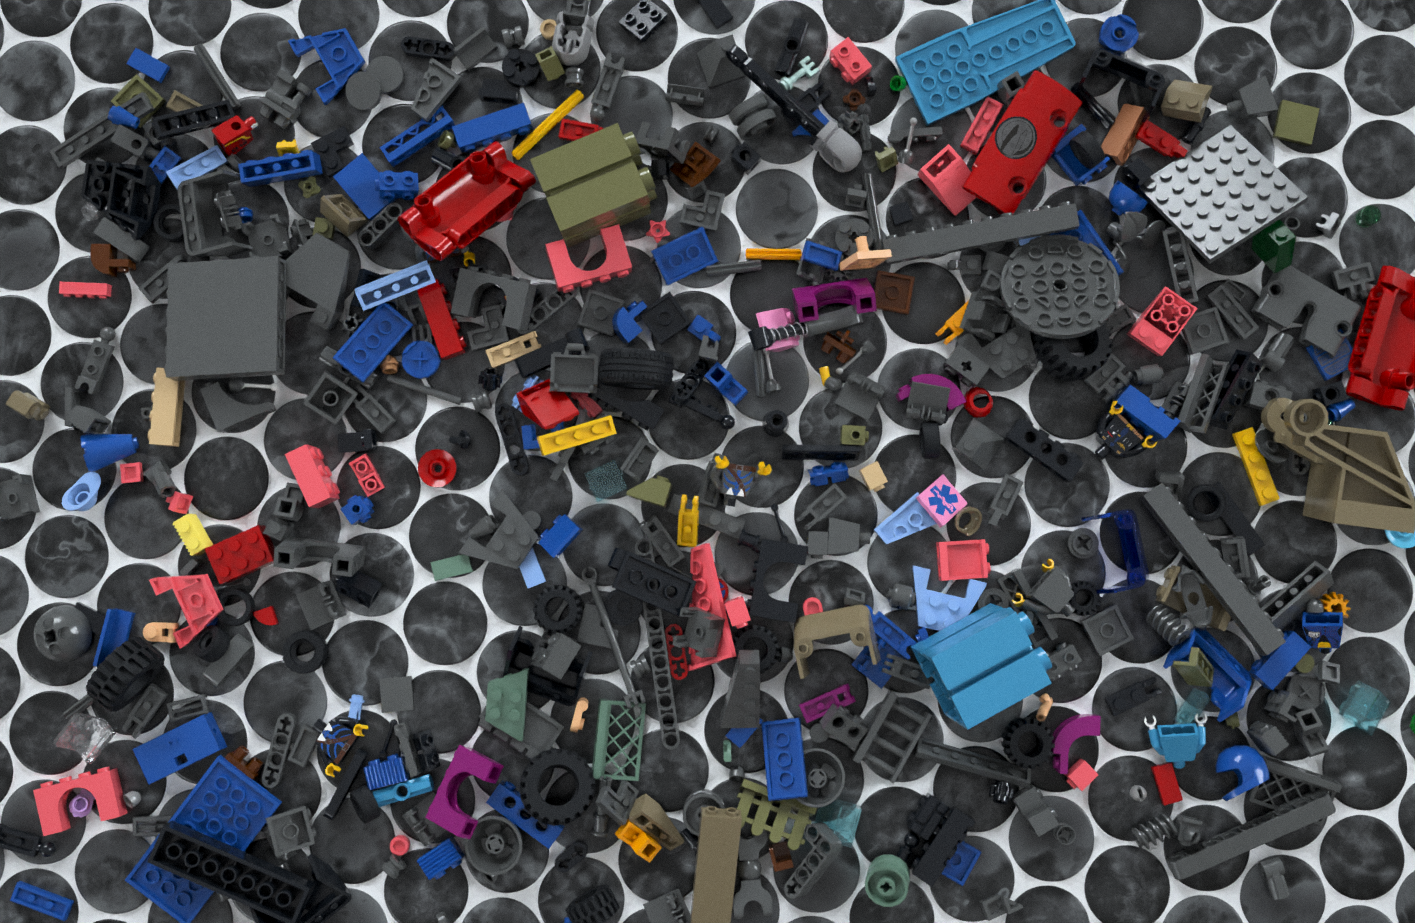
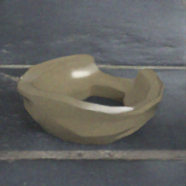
M974 507L961 509L955 517V527L966 536L974 534L980 528L982 522L981 512ZM964 513H969V523L964 528H960V517Z

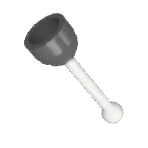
M239 377L230 378L229 384L230 392H241L245 387L268 388L273 391L278 389L276 383L271 385L244 383Z

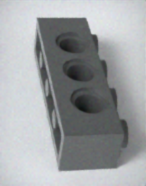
M1176 229L1163 231L1176 294L1192 305L1200 304L1185 238Z

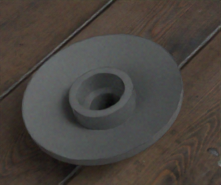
M1267 429L1260 430L1255 436V444L1259 452L1272 462H1285L1289 457V450L1273 440V432Z

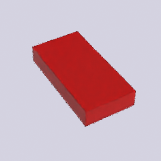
M1172 762L1152 766L1162 805L1165 806L1182 801Z

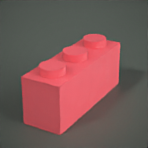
M740 596L725 601L724 604L732 627L736 626L738 629L747 626V621L751 619L744 598Z

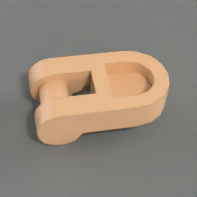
M148 623L143 628V636L150 642L176 643L177 641L173 633L176 632V629H179V623ZM165 629H168V636H165Z
M581 697L577 701L570 728L571 732L577 733L578 729L582 730L585 719L581 717L582 713L587 710L589 703L585 697Z

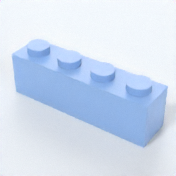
M426 260L355 288V293L364 311L436 281Z

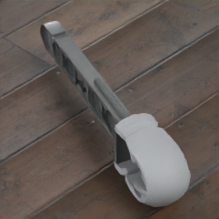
M567 0L566 11L559 12L557 15V25L555 26L552 47L560 63L563 65L577 66L587 58L592 37L591 32L594 26V20L588 16L591 0H584L582 4H576L574 0ZM566 24L582 26V36H578V31L569 30L568 34L564 35L566 33Z

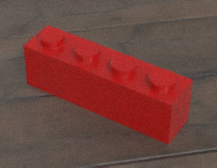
M435 279V283L417 289L440 356L443 360H448L466 353L464 347H467L464 337L459 335L458 330L461 328L457 318L454 319L451 313L452 303L446 299L445 294H448L446 286L438 279Z

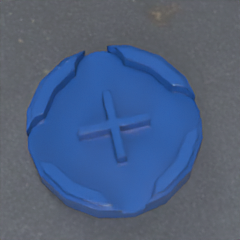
M414 341L407 345L402 353V366L414 378H429L436 373L441 362L440 353L437 348L427 341Z

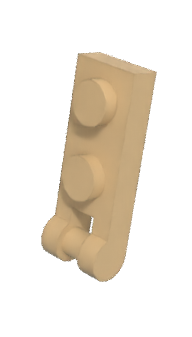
M536 331L485 350L491 366L497 368L541 348V344H538L536 339L538 337ZM529 341L531 347L526 348L524 342Z

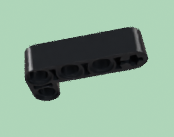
M574 329L566 333V337L516 358L514 361L521 377L526 378L550 368L551 354L553 352H561L563 354L567 343L583 344L585 352L588 351L590 347L582 329ZM569 351V354L580 355L581 351Z

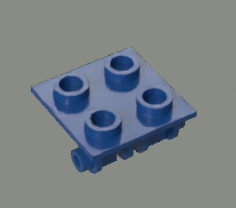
M876 635L881 660L873 665L869 646H865L851 665L882 689L891 678V675L881 672L882 668L890 670V666L884 665L885 661L891 663L893 659L886 657L887 653L902 659L905 658Z

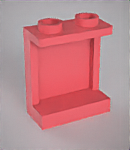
M985 539L936 542L939 581L988 578L991 568L990 563L987 562L986 555H989V545L985 542Z

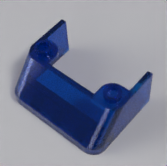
M1122 509L1081 518L1082 521H1089L1114 516L1127 568L1128 583L1099 589L1097 594L1116 593L1139 588L1149 580V571L1138 519L1132 509Z

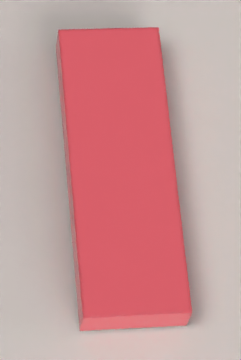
M989 96L986 97L960 147L977 155L1004 104Z

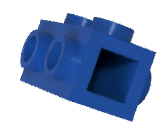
M389 170L379 172V179H375V191H379V198L393 200L395 198L413 200L419 193L418 173H413L412 171L397 173Z

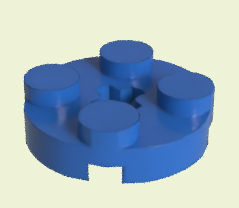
M1123 14L1109 17L1100 28L1099 43L1107 50L1117 54H1124L1138 40L1139 33L1137 32L1135 21ZM1121 30L1123 38H1117L1114 31L1118 32Z

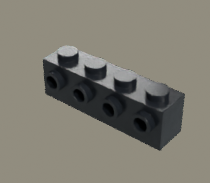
M1236 349L1229 362L1230 367L1209 423L1211 426L1227 430L1257 374L1260 372L1263 363L1251 352ZM1209 400L1207 401V403H1206L1205 407L1203 408V410H1204L1205 408L1209 407V404H1210Z

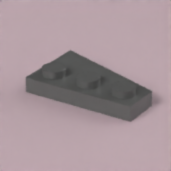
M432 57L429 61V68L424 74L422 86L418 90L411 107L412 112L426 122L431 119L462 81L461 76Z

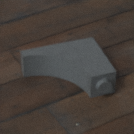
M211 381L205 384L206 387L200 389L217 432H228L276 411L274 404L270 402L257 405L239 402L228 392L225 385L220 382Z

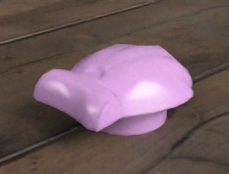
M82 788L80 794L71 800L69 808L74 817L79 816L82 818L90 813L93 801L95 800L93 794Z

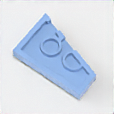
M918 492L874 529L885 544L937 524L917 501Z

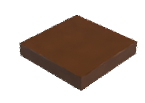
M877 270L874 285L876 309L908 315L915 277Z

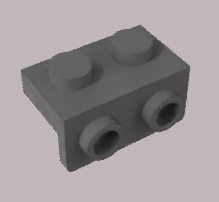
M1275 689L1268 695V702L1264 709L1270 712V717L1278 721L1296 723L1297 719L1289 715L1288 712L1297 696L1291 692Z

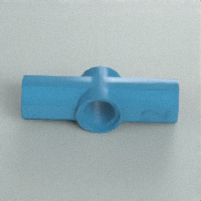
M429 773L373 791V796L378 806L382 807L433 791L434 782ZM400 786L407 788V795L400 793Z

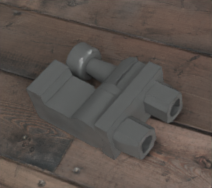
M280 69L274 84L266 92L265 97L263 96L261 99L263 106L259 114L267 120H270L274 113L278 114L274 123L285 130L290 123H296V118L301 114L300 104L305 96L309 97L313 91L305 84L298 83L293 76ZM297 89L298 92H297L296 95L291 99L290 97L293 95V93H294L295 90Z

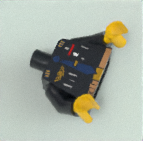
M1116 400L1112 402L1111 409H1108L1100 417L1096 430L1098 434L1096 440L1101 446L1095 451V454L1102 460L1109 453L1114 458L1136 456L1145 451L1147 447H1155L1158 442L1156 441L1154 444L1149 443L1148 439L1152 438L1153 435L1147 436L1145 442L1142 441L1144 438L1120 414L1123 411V405L1119 409L1114 408L1117 404Z

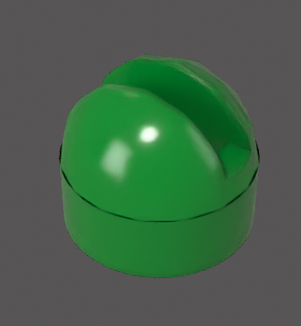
M896 75L890 81V87L893 91H903L907 86V81L902 76Z

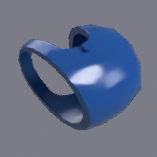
M1234 745L1225 748L1218 754L1215 765L1216 773L1234 771L1238 778L1237 787L1222 797L1225 801L1270 779L1269 770L1264 758L1253 747Z

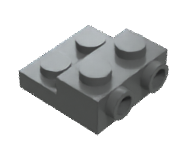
M306 806L295 807L265 818L275 857L315 844L314 839L317 838L314 827L310 826L309 820L312 819L310 809H306Z

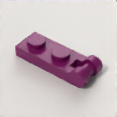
M843 684L799 704L806 723L824 716L832 703L838 707L840 705L845 707L854 703L856 700L849 691V684ZM842 693L844 700L839 701L837 695Z

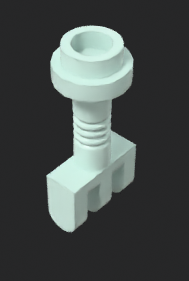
M807 56L798 63L800 70L789 78L786 76L782 77L779 84L787 91L793 89L792 84L806 75L811 79L820 72V69L817 67L811 71L815 63L811 62L806 65L811 59Z

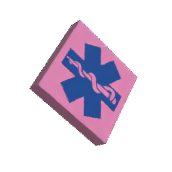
M943 474L916 497L917 501L940 528L968 504Z

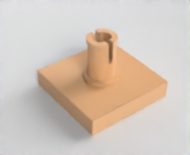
M867 236L857 237L855 241L858 252L840 262V271L874 268L892 257L891 250L869 251Z

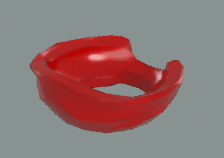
M973 387L966 392L964 396L966 400L964 408L973 417H986L993 408V399L989 392L981 387ZM975 395H987L989 403L986 407L977 408L974 405L973 399Z

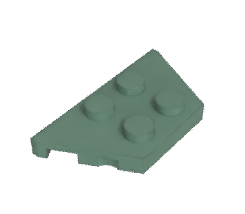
M524 668L522 671L514 674H507L503 678L493 679L488 682L485 721L521 742L524 739L529 668Z

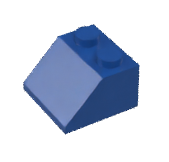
M567 514L563 516L558 515L552 522L554 526L550 530L546 529L540 535L541 540L538 543L553 558H558L583 531Z

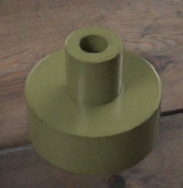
M444 130L439 137L438 147L444 150L450 147L456 148L457 141L454 140V133Z

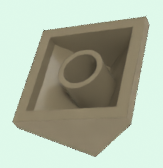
M342 194L323 195L321 197L320 212L346 237H349L369 220Z

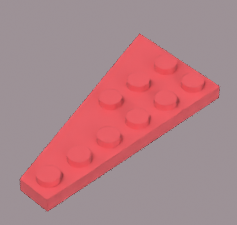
M705 543L691 549L690 573L693 574L692 580L696 581V584L692 591V603H689V607H698L724 618L725 622L717 656L701 658L695 655L699 651L689 647L688 654H691V664H688V671H694L736 657L710 543Z

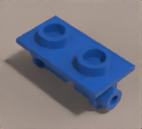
M834 462L824 467L818 465L808 470L810 483L815 485V487L828 484L827 477H831L832 483L846 481L849 478L848 467L845 462Z

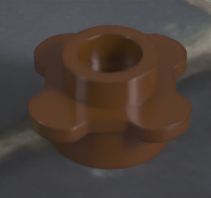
M856 88L843 97V102L850 106L851 111H856L858 106L866 101L865 97Z

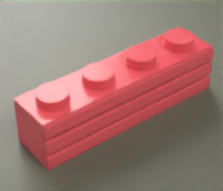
M60 281L59 294H62L63 297L70 298L75 296L76 298H83V296H87V298L99 297L100 299L111 297L112 285L107 283Z
M571 392L570 396L580 402L578 405L588 411L587 415L590 418L593 417L595 419L603 412L601 407L588 397V393Z

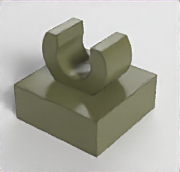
M885 146L883 147V152H875L878 168L881 172L898 164L897 154L893 147L888 148Z

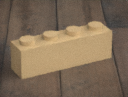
M156 368L153 376L155 388L151 395L153 409L149 416L151 421V429L148 431L149 444L179 447L185 380L175 381L166 377L164 368Z

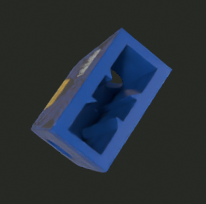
M1303 612L1302 628L1311 648H1319L1321 653L1328 654L1332 651V648L1340 647L1343 630V612Z

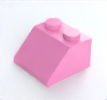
M787 308L756 314L759 327L767 326L768 329H778L779 326L785 327L787 324L793 325L795 321L792 311ZM798 335L796 338L790 337L788 340L781 339L780 342L777 340L771 347L766 348V351L780 352L799 346L798 340H800V336Z

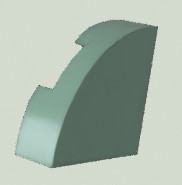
M731 740L723 741V759L725 762H731Z

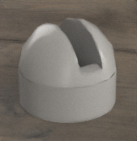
M1134 785L1130 789V797L1135 801L1141 802L1147 797V792L1142 786ZM1137 789H1140L1141 796H1142L1141 798L1139 797V793H1138V790H1137Z
M130 791L123 795V799L129 808H133L140 803L141 795L139 792Z

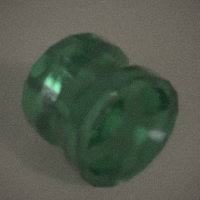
M1373 205L1361 209L1356 214V222L1361 227H1369L1381 219V211Z

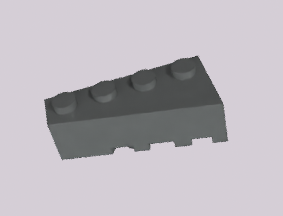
M739 650L732 679H730L729 689L720 713V728H760L759 650Z

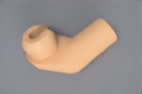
M1047 693L1039 697V701L1042 704L1039 707L1036 719L1040 722L1045 721L1053 704L1052 697H1049Z

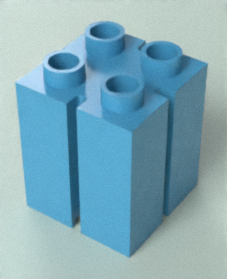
M990 603L929 636V638L911 646L925 677L928 679L932 676L935 680L929 685L944 714L967 730L1051 684L1046 671L1052 668V663L1043 648H1032V643L1028 637L1034 633V627L1030 619L1023 611L1017 614L1010 607L1002 608Z

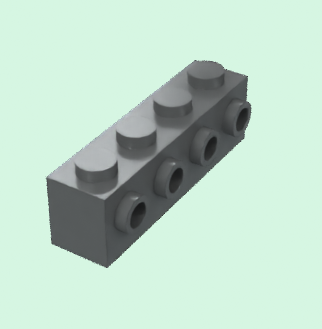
M1314 561L1267 602L1261 610L1266 611L1270 615L1271 623L1275 628L1278 627L1282 630L1307 608L1309 600L1317 599L1334 584L1331 572L1317 561Z

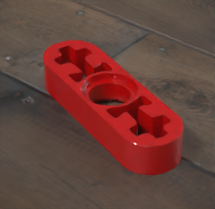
M670 624L665 630L670 672L674 679L682 680L688 674L685 648H681V656L674 657L671 654V649L674 645L669 644V641H673V636L669 635L668 632L671 631V627L679 630L677 635H683V631L678 624ZM684 659V662H680V666L682 669H685V672H682V676H678V673H674V670L677 669V664H672V660Z

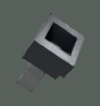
M666 158L652 160V166H637V170L648 167L654 179H669V162Z

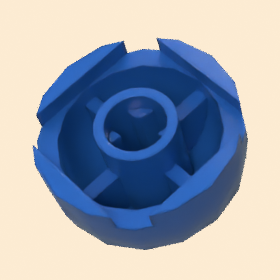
M1118 180L1109 193V202L1113 206L1112 211L1120 217L1122 214L1125 215V212H1141L1149 203Z

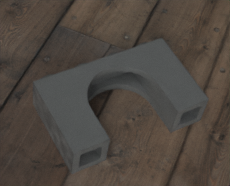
M468 265L467 269L460 268L451 313L476 318L482 293L489 286L496 284L504 291L507 301L502 326L527 331L537 285L530 284L531 280L519 278V281L513 280L514 276L502 273V277L496 276L495 271L486 269L482 273L479 272L478 267Z
M289 536L275 547L273 567L294 569L302 562L323 561L333 563V575L352 577L364 565L366 546Z

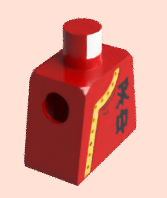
M236 115L211 131L219 146L230 156L232 153H238L254 139L250 131L259 125L252 116L242 121Z

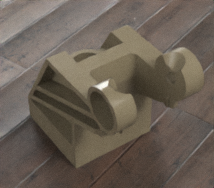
M1274 398L1268 402L1265 408L1262 409L1261 421L1268 431L1274 433L1273 440L1311 462L1303 516L1337 524L1414 534L1415 500L1388 432L1328 425V412L1325 406L1314 399L1293 401L1287 398ZM1283 412H1284V415H1283L1284 420L1281 419V414H1282ZM1304 413L1307 415V420L1305 422H1303Z

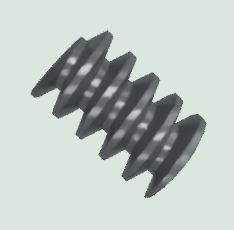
M1162 604L1154 607L1148 613L1146 622L1154 630H1157V633L1162 635L1163 639L1168 641L1171 646L1184 642L1190 635L1191 630H1184L1186 625L1183 623L1179 625L1180 620L1178 618L1174 619L1173 613L1168 614V608L1161 610Z
M1160 814L1159 819L1157 817L1152 818V822L1147 820L1145 826L1139 824L1138 829L1135 827L1131 829L1132 836L1141 850L1143 845L1150 849L1149 842L1156 846L1157 838L1164 842L1163 835L1170 839L1171 831L1178 835L1173 821L1168 815L1165 816L1164 814Z

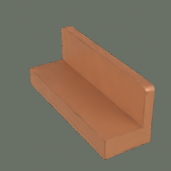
M1124 104L1101 145L1104 155L1112 157L1117 165L1123 166L1126 163L1138 140L1135 138V135L1143 123L1141 121L1146 112L1144 107Z

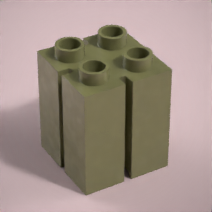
M618 123L530 159L568 248L600 235V231L603 228L618 224L622 226L651 214L650 201L657 199L653 178L648 167L637 170L636 166L643 163L636 138L632 131L623 135Z

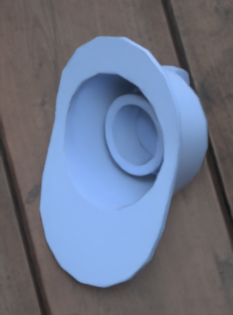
M96 472L85 473L65 492L62 498V506L69 511H87L91 509L97 502L98 490L101 484L100 475Z

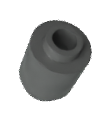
M1158 364L1140 366L1133 370V380L1136 385L1140 384L1141 386L1159 383L1161 378L1164 377V372Z

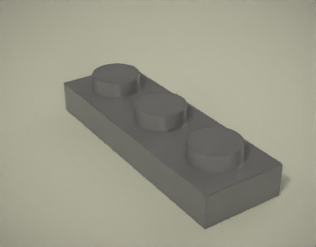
M1220 284L1205 297L1213 307L1217 306L1219 314L1242 341L1259 328L1223 284Z

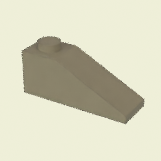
M646 793L635 800L629 815L631 822L669 851L684 843V839L658 802Z

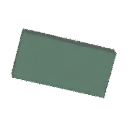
M463 554L430 562L435 581L473 572L470 556Z

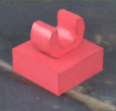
M175 491L174 495L167 497L165 502L170 503L169 510L187 514L193 496Z

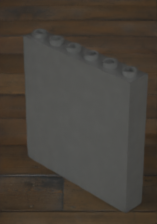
M279 256L169 264L167 271L168 289L166 291L168 298V307L166 309L167 327L165 329L167 345L165 346L166 365L164 367L167 378L181 381L285 375L286 261Z

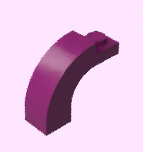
M921 374L909 379L910 384L914 381L951 388L946 408L947 412L966 402L960 389L943 376ZM909 384L898 389L899 393L895 395L898 402L909 397L911 389Z
M1096 714L1075 715L1063 721L1053 733L1054 740H1052L1055 748L1051 749L1054 752L1053 754H1056L1053 757V768H1055L1056 772L1068 774L1069 748L1077 738L1087 735L1100 736L1101 716Z

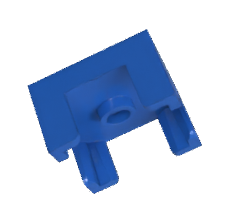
M564 421L551 429V433L564 429ZM535 424L521 426L523 448H540Z

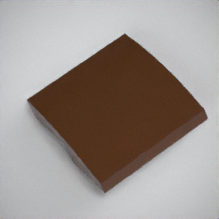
M695 141L688 151L684 163L674 162L669 170L689 186L694 187L703 181L717 167L721 160Z

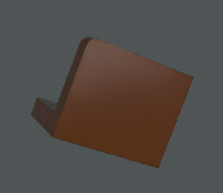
M787 841L768 845L775 872L794 867L789 848L787 847Z

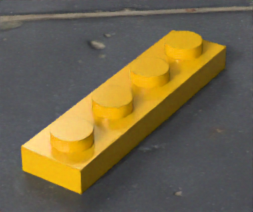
M609 415L538 436L537 440L542 456L617 433L612 416Z
M1253 427L1233 433L1234 441L1259 506L1279 500L1280 498L1265 458L1256 447V435Z

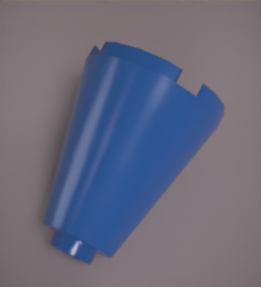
M132 434L81 435L80 438L81 447L84 448L85 452L83 454L88 470L91 472L137 453V449L140 448L138 438H134Z

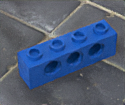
M502 780L486 803L549 849L565 826L547 824V828L541 829L537 824V819H534L532 816H523L522 809H524V805L521 801L520 793L515 790L516 787L511 782H504ZM513 797L516 804L514 806L508 805L506 798Z

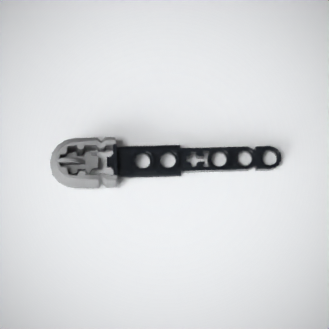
M732 45L726 51L727 58L737 68H740L752 82L814 137L810 147L815 151H819V155L832 168L843 173L851 171L858 165L861 160L862 149L851 135L843 129H838V125L833 120L824 125L761 66L748 57L740 47Z

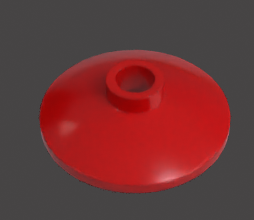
M441 449L426 452L418 464V473L421 480L431 487L448 485L454 479L457 471L453 456ZM438 465L442 467V470L440 472H436L435 470L436 466Z

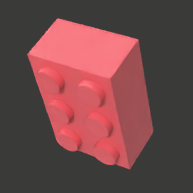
M305 444L285 454L309 507L321 508L340 499L338 495L340 490L337 484L332 482L330 478L332 476L331 470L328 466L324 465L322 460L324 455L319 448L317 449V447Z

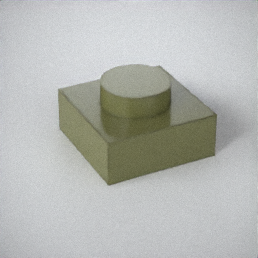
M316 217L312 236L319 233L333 240L335 226L328 219Z

